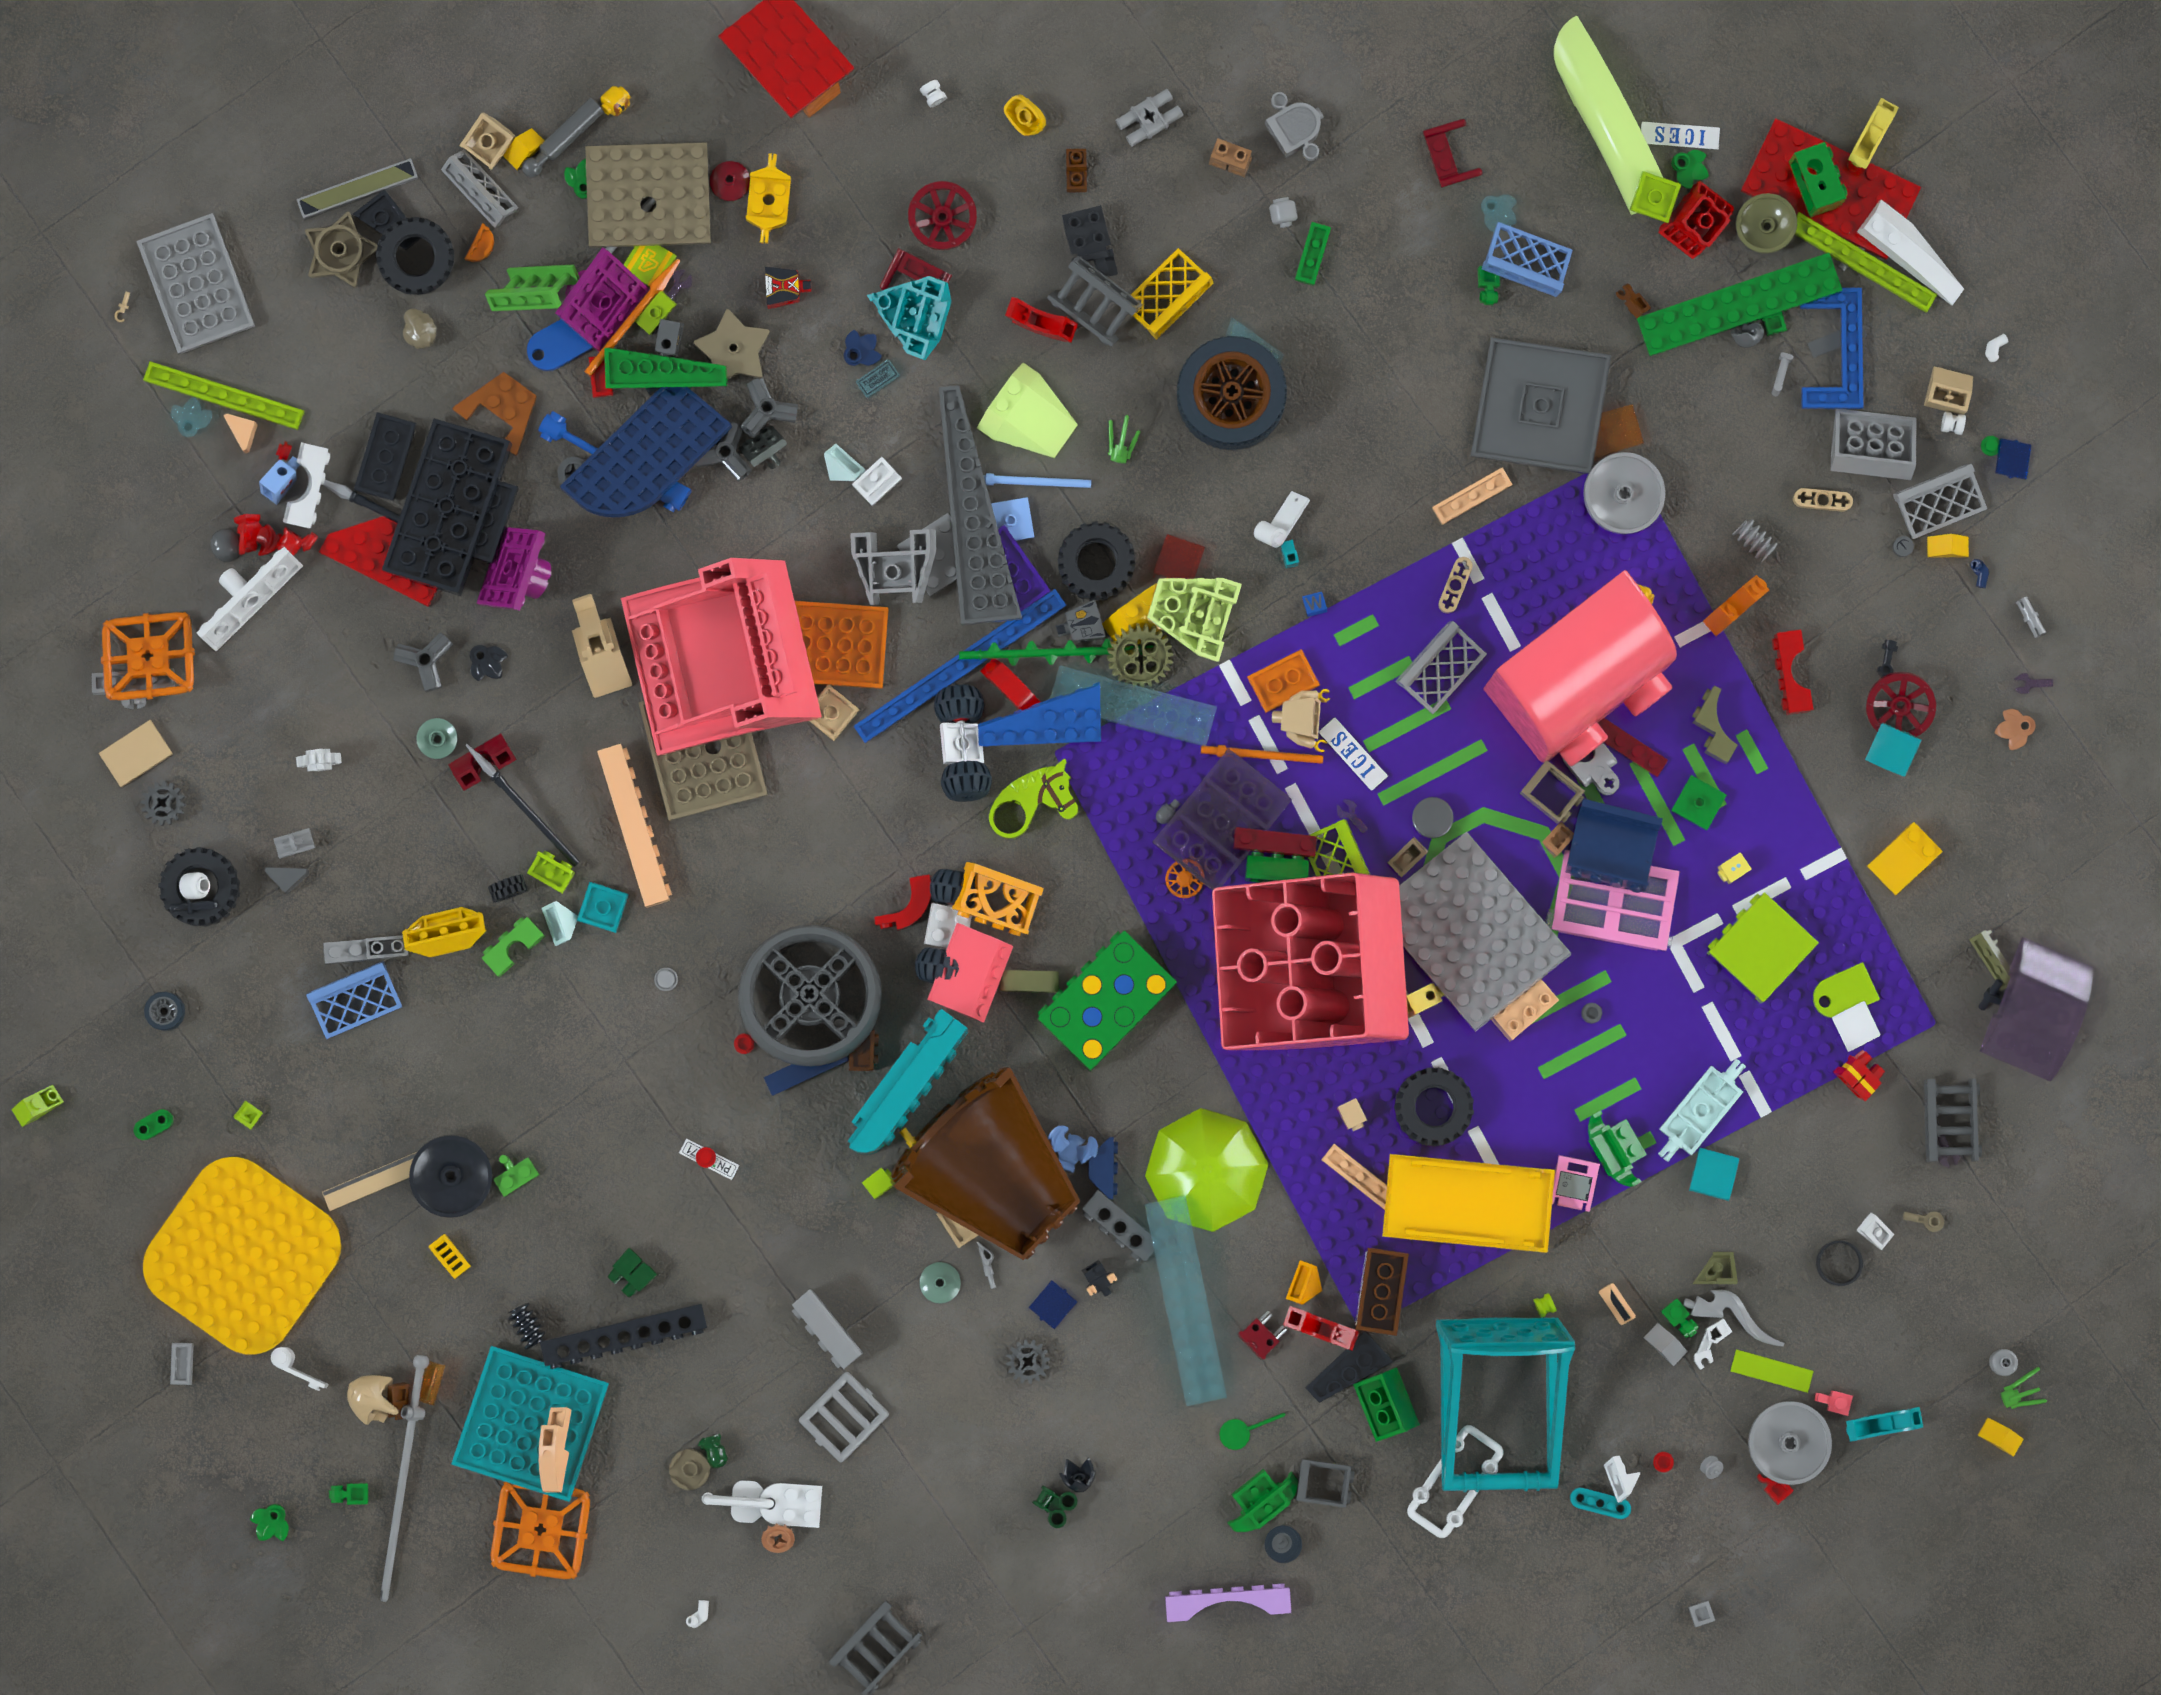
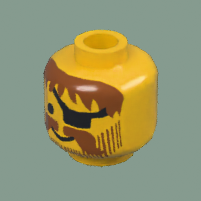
M612 86L601 96V108L607 115L619 116L630 106L629 99L631 97L623 87Z

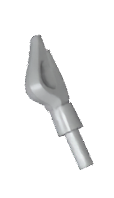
M977 1241L985 1277L988 1276L991 1289L996 1288L993 1278L994 1272L991 1266L994 1254ZM984 1250L990 1254L989 1259L984 1255Z

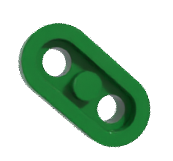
M163 1109L148 1115L134 1125L135 1136L141 1140H149L172 1126L174 1121L173 1115ZM160 1116L165 1117V1122L162 1124L159 1123ZM142 1126L147 1127V1132L144 1134L140 1131Z

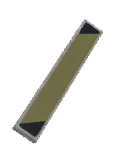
M410 158L297 199L303 218L307 219L380 193L384 189L388 190L416 180L418 176Z

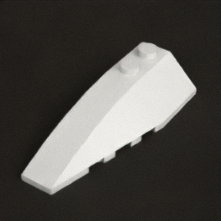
M1880 200L1857 232L1952 306L1964 288L1916 227L1887 203Z

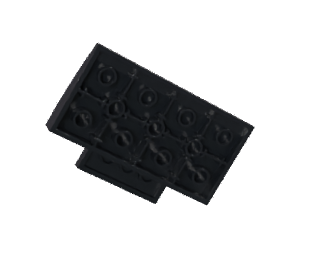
M433 419L382 571L461 596L473 560L477 559L491 564L494 563L519 490L518 486L501 482L512 447V443L509 440Z

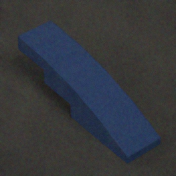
M846 1056L830 1064L812 1067L791 1064L763 1078L771 1095L774 1096L849 1061Z

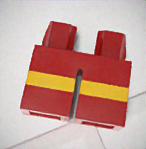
M1862 1050L1855 1057L1850 1055L1848 1061L1842 1067L1838 1066L1833 1073L1857 1098L1867 1101L1881 1085L1879 1079L1885 1071L1876 1063L1868 1069L1866 1065L1872 1060V1057Z

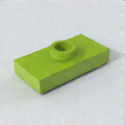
M659 291L635 322L649 335H652L659 326L660 319H665L676 306V303L663 291Z

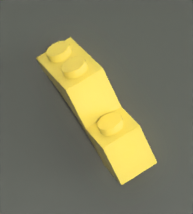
M1883 98L1880 99L1848 160L1853 165L1860 168L1863 167L1864 169L1867 168L1899 107Z

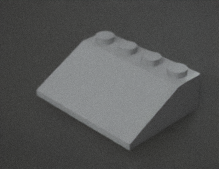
M1846 409L1835 410L1831 471L1904 480L1912 479L1916 467V418Z

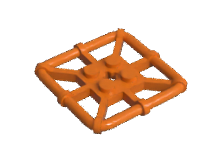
M186 612L153 615L143 613V616L115 618L109 621L106 620L103 623V656L101 657V664H103L106 698L109 700L147 698L149 700L153 699V697L177 695L192 691L195 649L192 645L190 615ZM177 620L164 635H150V623ZM144 624V637L129 638L118 630L116 626ZM183 627L184 648L182 650L169 651L170 639ZM110 632L127 644V655L111 656ZM147 653L154 655L153 657H150L149 661H146V659L143 658L144 655H146ZM185 657L186 681L170 670L169 659ZM127 663L128 673L112 688L111 665ZM167 675L180 685L153 689L152 677ZM146 678V690L121 692L132 679Z
M503 1482L504 1485L500 1491L497 1516L493 1522L495 1526L491 1548V1565L493 1568L530 1574V1577H536V1575L558 1579H575L578 1577L584 1542L588 1536L586 1529L590 1510L589 1493L575 1488L572 1496L578 1497V1499L562 1511L547 1509L548 1495L543 1494L541 1508L530 1507L526 1505L515 1490V1488H526ZM509 1492L522 1508L520 1523L504 1521ZM582 1502L578 1532L562 1530L564 1515ZM539 1523L543 1524V1528H546V1532H542V1535H538V1532L535 1531V1527H538ZM503 1527L519 1529L517 1544L499 1557ZM561 1535L577 1538L572 1567L559 1550ZM519 1548L534 1550L532 1566L502 1561ZM540 1551L554 1553L567 1571L538 1567Z

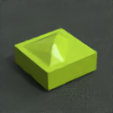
M245 1100L233 1117L251 1130L263 1112Z

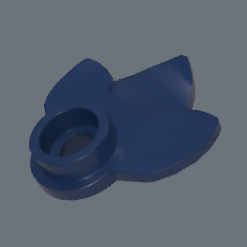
M853 330L847 335L845 339L847 348L844 351V360L848 365L857 366L861 363L870 366L881 359L882 356L874 351L877 343L875 334H867L860 337L857 331ZM852 353H856L858 357L856 359H851L850 355Z

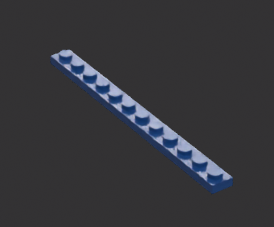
M1054 589L1021 611L1023 620L1005 622L964 651H979V649L986 651L992 642H996L1000 650H1003L1065 608L1066 604L1056 589ZM958 654L853 727L864 743H867L936 696L941 689L952 685L989 659L959 660Z

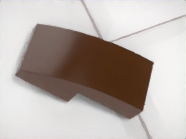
M1066 149L1067 193L1087 192L1086 149Z

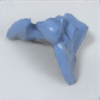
M1057 1126L1049 1133L1048 1139H1051V1146L1054 1152H1058L1059 1161L1063 1169L1074 1173V1165L1078 1161L1083 1164L1092 1156L1096 1157L1098 1152L1097 1140L1090 1136L1088 1143L1081 1146L1085 1139L1078 1135L1069 1134L1068 1140H1066L1065 1134L1069 1131V1128Z

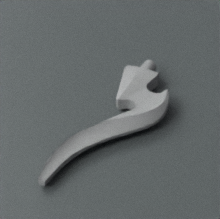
M1711 1290L1714 1294V1299L1711 1302H1707L1699 1296L1696 1297L1695 1301L1687 1298L1684 1300L1683 1306L1692 1309L1690 1314L1692 1316L1722 1318L1724 1317V1308L1728 1307L1746 1332L1752 1337L1770 1345L1784 1346L1783 1342L1768 1336L1755 1324L1739 1297L1730 1291Z

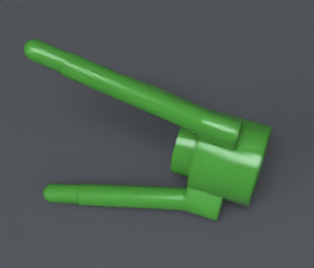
M1128 415L1124 419L1120 443L1115 445V448L1113 421L1109 420L1108 455L1111 456L1110 461L1126 464L1127 459L1130 460L1131 453L1140 435L1138 430L1127 451L1124 441L1129 420Z
M2039 1367L2030 1371L2013 1384L2004 1387V1392L2000 1394L2006 1408L2011 1407V1409H2014L2016 1407L2047 1402L2046 1399L2019 1402L2022 1397L2039 1392L2040 1388L2019 1393L2017 1389L2013 1390L2040 1371Z

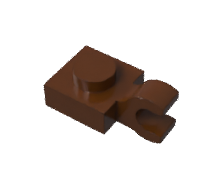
M1628 283L1622 286L1626 294L1621 289L1616 292L1619 299L1626 300L1624 304L1636 318L1641 317L1651 309L1641 294H1635Z
M402 1382L388 1385L387 1400L398 1409V1414H388L389 1418L395 1417V1420L403 1419L401 1410L403 1405L408 1404V1383Z

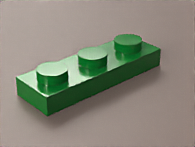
M1315 222L1311 223L1295 281L1314 286L1331 227Z

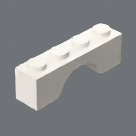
M301 442L297 463L307 473L308 486L300 498L287 502L283 522L311 528V524L314 525L317 515L314 512L315 507L321 499L319 489L320 485L324 484L326 476L323 471L330 459V453H328L327 448Z

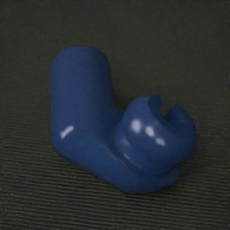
M1974 559L1971 561L1970 566L1978 576L1976 587L1986 589L1989 569L1982 560Z

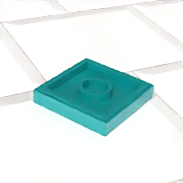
M589 882L577 921L617 933L629 894Z

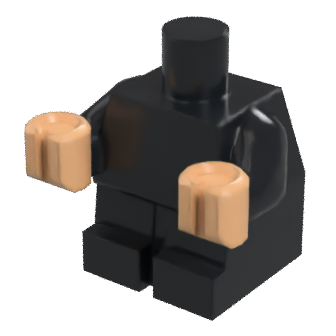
M1099 1260L1081 1270L1089 1282L1086 1290L1090 1296L1100 1291L1104 1297L1111 1294L1109 1286L1112 1285L1111 1283H1114V1280L1117 1281V1277L1113 1272L1107 1273Z

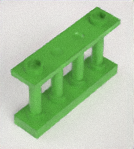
M574 265L508 268L507 273L511 281L503 289H489L485 296L492 311L553 309L561 305L557 293L563 286L576 284L580 278Z

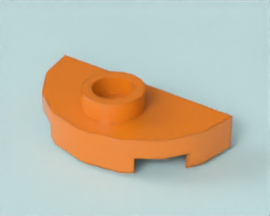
M482 223L465 260L470 262L482 261L492 252L494 236L485 224Z

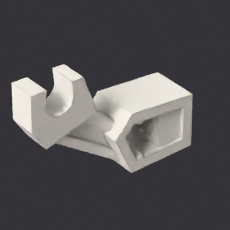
M1724 1319L1705 1328L1704 1337L1697 1353L1694 1354V1362L1699 1370L1704 1368L1701 1364L1703 1358H1707L1709 1363L1713 1362L1712 1353L1709 1350L1711 1344L1718 1343L1732 1332ZM1716 1327L1720 1336L1712 1340L1710 1331Z

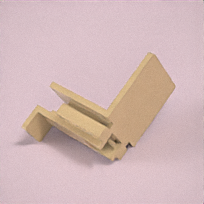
M591 594L573 599L572 602L580 627L572 630L593 697L596 698L632 686L611 618L600 620Z

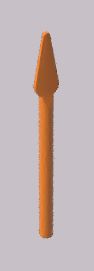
M676 259L652 281L647 294L584 372L587 375L591 376L605 359L604 348H614L659 291L664 290L680 263L679 259Z

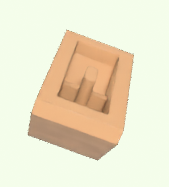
M230 414L223 415L245 454L249 453L257 429L256 422Z

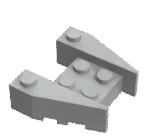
M910 530V551L877 552V533H851V554L858 567V573L860 578H862L870 605H880L879 594L912 592L913 603H922L936 554V530Z

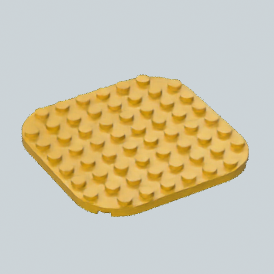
M226 1157L210 1163L194 1180L149 1244L143 1260V1274L149 1289L158 1299L223 1345L242 1354H260L270 1351L285 1339L335 1268L341 1254L339 1229L326 1212L256 1163L244 1158Z

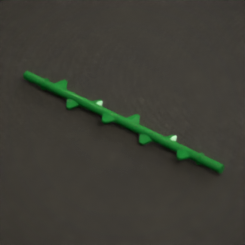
M1105 639L1101 647L1076 648L1073 641L1068 640L1064 648L1038 649L1034 641H1029L1026 649L1000 650L996 642H992L986 651H981V649L979 651H959V660L1008 658L1011 665L1015 666L1019 658L1045 657L1049 665H1053L1058 656H1084L1087 663H1092L1096 655H1112L1108 653L1107 648L1113 647L1110 644V639ZM1141 644L1138 646L1140 655H1142ZM1146 645L1145 648H1152L1154 645ZM1125 646L1124 649L1131 650L1134 646Z

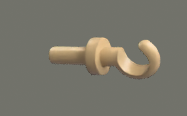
M125 292L122 304L119 303L121 308L114 314L115 320L118 322L124 321V319L119 320L117 316L120 312L124 313L125 309L129 308L127 303L130 292Z

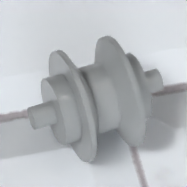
M1709 1456L1701 1463L1700 1470L1707 1478L1714 1479L1723 1471V1464L1718 1461L1717 1457Z

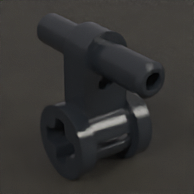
M1996 979L1993 985L1985 991L1984 998L1978 1007L1984 1011L1992 1002L2000 1006V1011L2003 1014L2014 1015L2019 1010L2017 1003L2019 993L2013 988H2006L2000 991L1999 989L2003 985V981Z

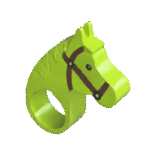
M1063 759L1056 766L1037 769L1018 778L999 794L989 813V822L996 834L1006 839H1014L1023 835L1029 828L1040 804L1058 809L1060 816L1066 820L1076 817L1078 805L1069 792V779L1071 777L1064 771L1066 759ZM1015 801L1014 803L1021 804L1025 811V824L1018 832L1012 834L1003 833L997 829L994 823L995 812L1002 804Z

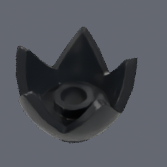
M1089 1457L1081 1467L1066 1459L1064 1475L1063 1473H1059L1069 1489L1080 1493L1086 1491L1092 1485L1096 1471Z

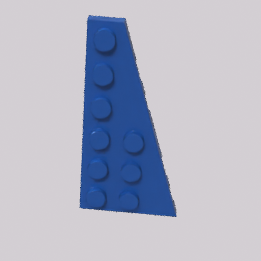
M1100 682L1085 689H1077L1074 693L1065 696L1060 695L1032 705L1031 708L1017 710L1014 714L1005 717L1000 716L978 724L979 746L1101 741Z

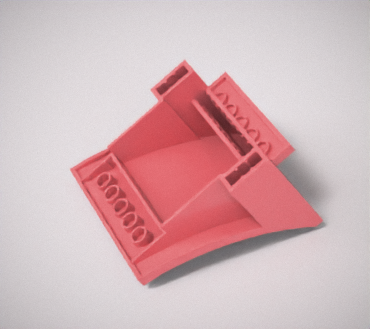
M729 558L698 569L699 578L621 598L657 755H665L747 733L822 718L784 560Z

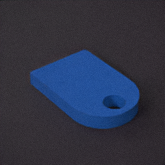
M560 319L535 333L530 338L527 345V355L530 362L536 368L543 371H553L593 348ZM541 350L544 352L542 360L537 361L533 358L535 351Z

